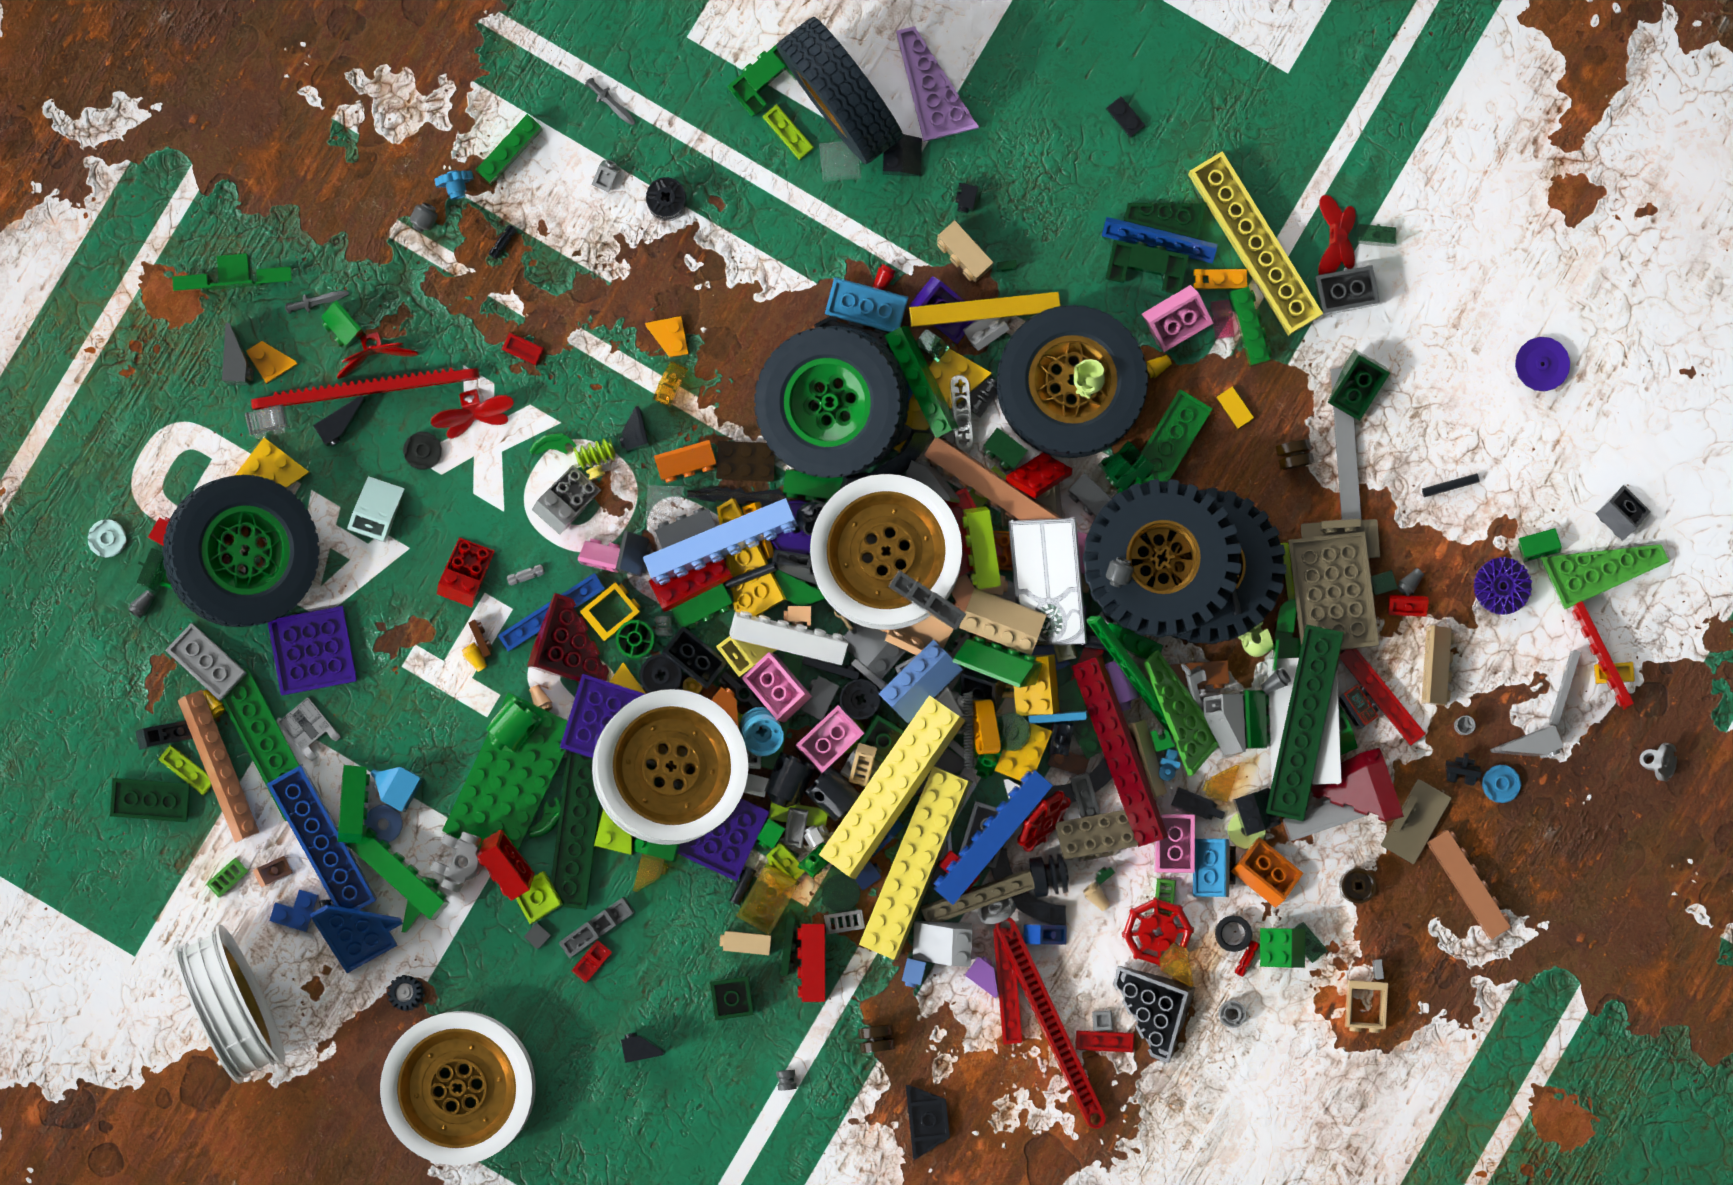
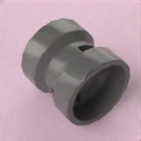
M795 1070L776 1071V1076L779 1079L778 1091L797 1089L796 1082H794Z

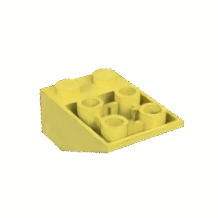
M730 636L716 646L739 678L744 676L768 652L774 653L777 651V649L732 639Z

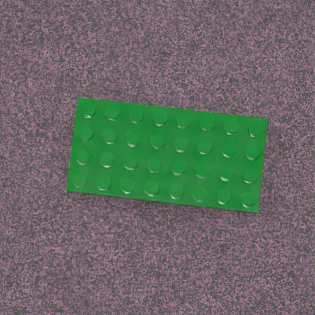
M510 692L507 693L500 710L510 698L515 696L518 700L528 705V709L538 714L542 720L516 753L500 751L490 742L489 734L487 735L442 831L457 839H460L462 832L480 837L481 847L484 839L502 829L516 849L519 850L566 750L559 747L568 720Z

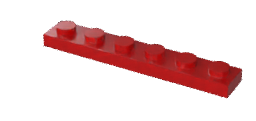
M1580 601L1573 606V617L1576 621L1580 622L1582 635L1584 638H1588L1590 642L1589 648L1592 654L1597 656L1599 660L1598 666L1601 672H1605L1608 678L1606 679L1607 684L1611 690H1614L1618 706H1622L1623 710L1631 708L1634 703L1583 601Z
M1357 648L1347 649L1340 654L1339 659L1359 684L1364 687L1371 699L1410 746L1426 734Z
M1010 927L1001 929L1004 932H1008ZM993 929L1003 1045L1022 1043L1017 976L1009 961V957L1005 953L996 929Z

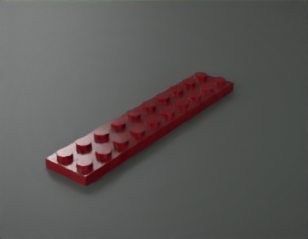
M1102 655L1071 666L1121 803L1134 833V838L1138 842V847L1167 838L1166 828Z

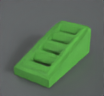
M235 857L209 880L206 885L218 898H221L249 871ZM233 865L240 870L241 873L239 875L232 868ZM229 870L235 878L232 880L226 871ZM221 876L229 882L228 885L220 879ZM216 881L223 887L222 890L214 884Z
M1157 878L1155 897L1174 904L1176 880ZM1160 886L1171 887V890L1160 889ZM1159 894H1168L1171 897H1160Z

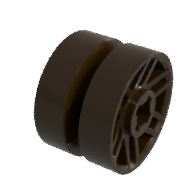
M1310 439L1275 446L1277 456H1286L1278 460L1280 470L1293 469L1315 463L1313 453H1304L1312 449Z
M1362 868L1346 871L1339 881L1341 895L1351 903L1359 904L1369 901L1374 896L1377 888L1374 876ZM1356 882L1360 883V889H1355Z
M893 1025L858 1029L859 1039H867V1041L860 1043L861 1053L896 1049L895 1040L886 1038V1036L894 1034Z

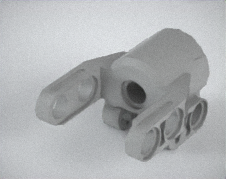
M462 832L460 839L444 834L441 843L455 848L457 851L451 866L437 861L432 863L430 870L446 876L441 884L442 887L454 892H460L466 880L473 879L480 874L483 869L477 857L481 842L480 837L467 832ZM463 856L468 859V865L464 868L458 864L459 858Z

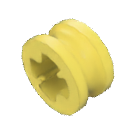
M602 465L586 471L590 475L589 480L605 475V472L601 470L603 468Z

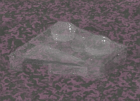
M648 485L646 524L667 522L685 487Z

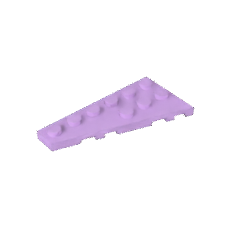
M916 27L897 30L896 34L923 142L979 129V126L972 118L944 71H942Z

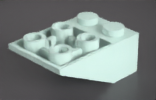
M368 476L347 529L386 543L404 488Z

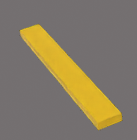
M1059 292L917 306L910 307L909 310L911 326L917 327L1038 314L1044 310L1060 306Z

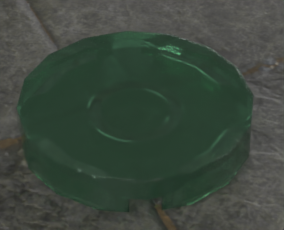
M1007 713L996 720L1000 748L1006 751H1017L1028 743L1031 728L1025 717L1017 713Z
M833 875L823 885V901L833 911H849L859 901V885L855 879L848 875Z

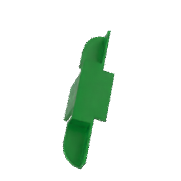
M247 253L217 256L219 283H210L209 275L207 274L172 277L173 291L204 288L207 290L261 286L263 283L292 281L291 267L256 269L257 281L250 280Z
M1295 599L1284 602L1278 613L1274 638L1275 647L1273 648L1272 671H1276L1277 659L1299 658L1300 638L1292 637L1296 616Z

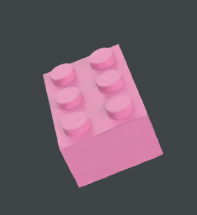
M1191 285L1142 313L1156 344L1163 352L1213 324L1199 293Z
M768 652L742 677L743 681L776 720L784 723L812 697L782 660L771 652Z
M1160 814L1168 837L1154 842V872L1195 873V815Z

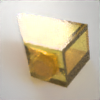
M670 361L658 383L653 400L671 407L688 368Z
M1234 765L1211 776L1209 780L1206 779L1202 789L1205 791L1204 795L1227 803L1239 766Z
M642 853L633 891L638 892L660 879L662 874L665 875L668 866L665 863V859Z
M1173 943L1159 958L1160 970L1192 987L1194 980L1189 952L1184 947H1179Z

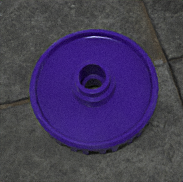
M800 500L788 501L795 517L797 510L808 503ZM801 529L798 533L794 531L786 534L781 532L777 534L775 539L771 540V543L776 550L810 555L812 535L805 534Z
M1499 557L1486 562L1478 570L1474 579V593L1480 605L1487 611L1498 615L1511 614L1525 606L1531 596L1532 580L1524 565H1521L1517 560L1515 561L1507 557ZM1500 583L1506 584L1505 590L1500 588Z

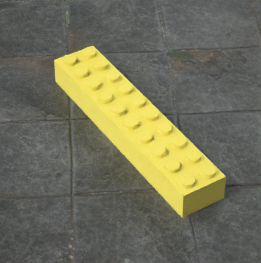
M1223 151L1190 170L1189 177L1205 203H1207L1213 216L1287 335L1293 334L1321 317L1323 312Z
M929 695L819 855L849 877L856 879L966 720Z
M934 766L932 768L859 945L893 960H898L972 781Z

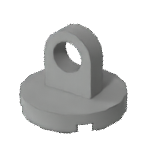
M1663 743L1658 750H1645L1640 756V763L1644 768L1655 771V776L1658 780L1667 782L1669 781L1668 778L1674 775L1677 756H1674L1676 748L1674 744ZM1653 755V762L1646 764V759Z

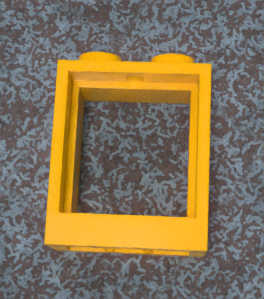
M616 582L580 611L605 642L617 633L621 625L633 620L641 613L638 610L641 606L634 598L630 600L626 596L628 593L626 588L622 584L618 586ZM616 590L633 612L610 631L606 632L590 610Z

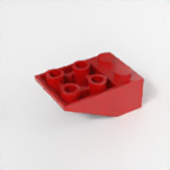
M459 537L439 580L436 594L472 608L495 551Z

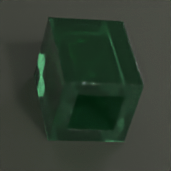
M928 329L916 341L920 350L936 362L949 349V346L941 338Z
M1392 570L1371 576L1373 596L1398 589Z

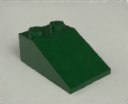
M1354 349L1344 364L1327 402L1360 421L1387 380L1390 371L1386 366Z

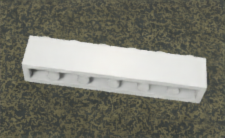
M747 611L735 612L729 632L732 639L839 665L843 663L848 642L841 634L833 633V635H830L821 629L813 631L801 624H796V626L789 625V622L784 620L776 622L764 615L759 617L752 616V613Z

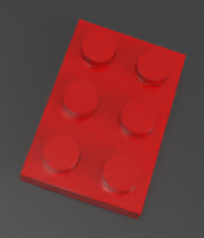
M1041 453L1006 475V482L1031 497L1037 498L1070 477L1073 469L1050 455Z

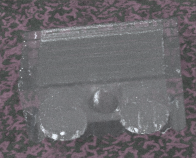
M283 405L245 413L249 435L251 437L255 436V439L264 438L266 433L271 432L274 435L285 433V429L289 428Z

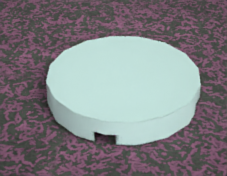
M100 520L90 528L88 533V545L98 556L105 558L114 557L125 548L127 541L126 532L116 521Z

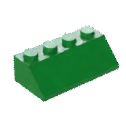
M981 636L967 639L953 659V662L1019 688L1036 685L1042 665L1041 662L1036 661L1034 656L1020 655L1018 650L1011 648L1007 650L1002 648V644L996 642L991 644L986 642V638Z

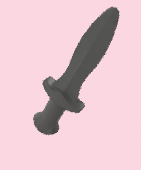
M594 78L586 80L585 87L591 88L598 95L596 102H605L621 119L631 125H635V121L628 111L610 96L608 92L610 88L603 90L595 83Z
M336 291L315 298H307L306 295H303V301L292 304L286 303L285 310L291 314L293 311L305 308L310 313L309 309L313 306L339 300L347 296L349 292Z

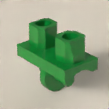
M1000 749V752L997 754H980L974 769L978 770L976 775L983 779H987L988 775L992 776L1003 750Z
M821 843L799 863L798 868L805 870L812 878L819 874L830 863L819 855L826 844Z

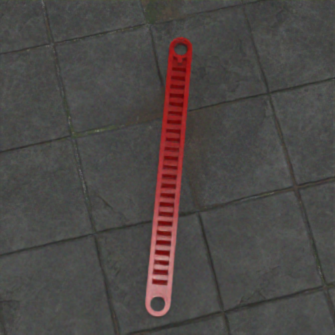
M451 367L448 372L442 369L441 373L434 370L433 374L427 371L426 375L419 372L418 376L411 373L410 377L407 374H404L403 378L396 375L395 379L389 376L388 380L381 377L380 381L376 378H373L372 382L366 379L365 383L358 380L357 384L351 381L349 386L343 382L341 387L336 383L334 388L328 384L327 389L321 385L319 390L313 386L311 391L306 387L304 392L301 389H297L296 393L290 390L289 394L282 391L281 395L278 392H274L273 396L251 399L252 410H261L480 379L479 369L454 371Z
M1010 917L1004 920L1010 923V930L1008 932L1002 931L1000 927L1002 922L996 923L995 929L1005 949V953L1009 957L1012 968L1015 970L1018 981L1022 985L1025 996L1028 998L1031 1009L1035 1013L1038 1024L1041 1026V1030L1048 1041V1045L1061 1069V1073L1064 1075L1067 1086L1071 1090V1094L1085 1123L1090 1128H1101L1106 1121L1105 1114L1015 921ZM1095 1113L1100 1116V1122L1096 1125L1092 1124L1090 1120L1091 1116Z

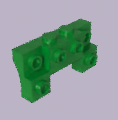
M776 45L768 52L763 51L757 56L758 60L753 65L751 63L746 65L742 70L743 73L727 86L728 90L752 118L767 106L758 93L786 70L796 81Z

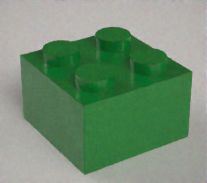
M1260 928V967L1305 968V929Z

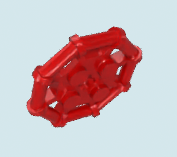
M1056 791L1053 796L1045 800L1042 799L1033 813L1023 821L1024 826L1021 834L1017 837V843L1023 846L1025 851L1031 852L1041 843L1048 842L1050 835L1056 829L1055 824L1064 821L1063 818L1066 810L1071 805V800L1065 797L1063 791Z
M1153 897V900L1129 910L1130 914L1124 931L1121 934L1133 953L1134 959H1141L1162 967L1163 964L1187 954L1186 949L1191 935L1194 933V927L1188 921L1183 911V906ZM1158 907L1172 912L1170 915L1160 912ZM1154 908V912H1152L1148 916H1143L1141 914L1147 910ZM1175 916H1178L1183 927H1177L1173 919ZM1138 918L1140 920L1138 930H1132L1135 920ZM1160 927L1163 933L1157 936L1152 931ZM1178 933H1184L1179 946L1175 942ZM1132 936L1139 937L1140 942L1142 943V945L1139 948L1137 947ZM1170 947L1175 949V951L1162 956L1161 951H1166ZM1146 948L1156 951L1158 953V957L1144 953L1143 951Z

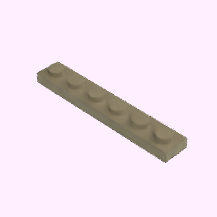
M1029 868L965 891L954 905L944 898L921 906V910L926 921L941 922L1035 889L1033 875Z

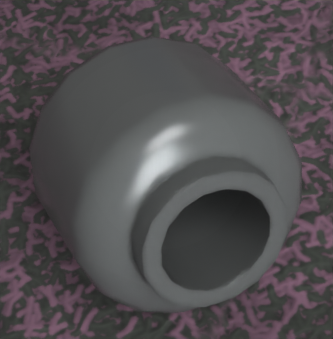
M425 202L417 204L410 216V221L414 224L413 228L420 232L431 230L438 217L436 208Z
M1120 557L1110 561L1106 572V578L1110 580V585L1121 588L1122 585L1130 583L1134 572L1131 561Z

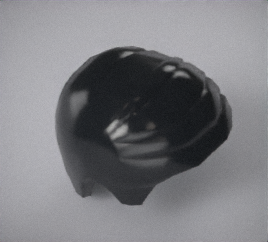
M808 502L797 510L796 522L805 534L812 535L815 522L824 507L823 504Z

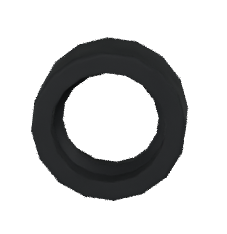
M1231 915L1219 921L1215 929V938L1221 948L1226 951L1238 952L1245 949L1251 942L1252 929L1247 920L1240 916ZM1228 923H1239L1244 928L1245 936L1241 943L1229 945L1223 939L1222 931Z

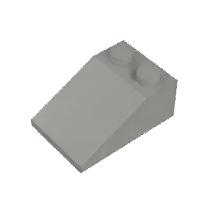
M914 921L913 959L948 966L971 967L972 923Z

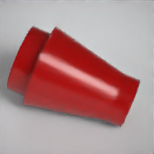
M882 264L881 267H878L873 287L884 290L895 277L896 270Z

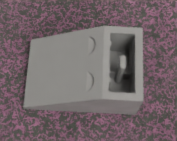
M572 465L536 501L532 511L561 535L598 495L601 489Z
M1220 694L1204 697V717L1223 755L1246 752L1245 702L1243 694Z

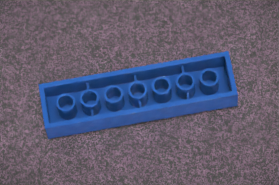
M303 764L268 782V788L334 906L360 910L376 901L377 897L350 848L346 845L347 843L337 842L338 827Z
M1027 771L1020 779L1022 784L1019 787L1014 786L1008 794L1010 798L1007 802L1002 801L998 805L996 815L988 817L983 824L986 827L981 832L977 831L973 835L971 845L969 847L965 845L959 852L961 857L957 861L953 860L947 866L946 870L948 872L944 877L940 875L933 883L935 885L934 890L952 905L955 904L1053 786L1037 771Z

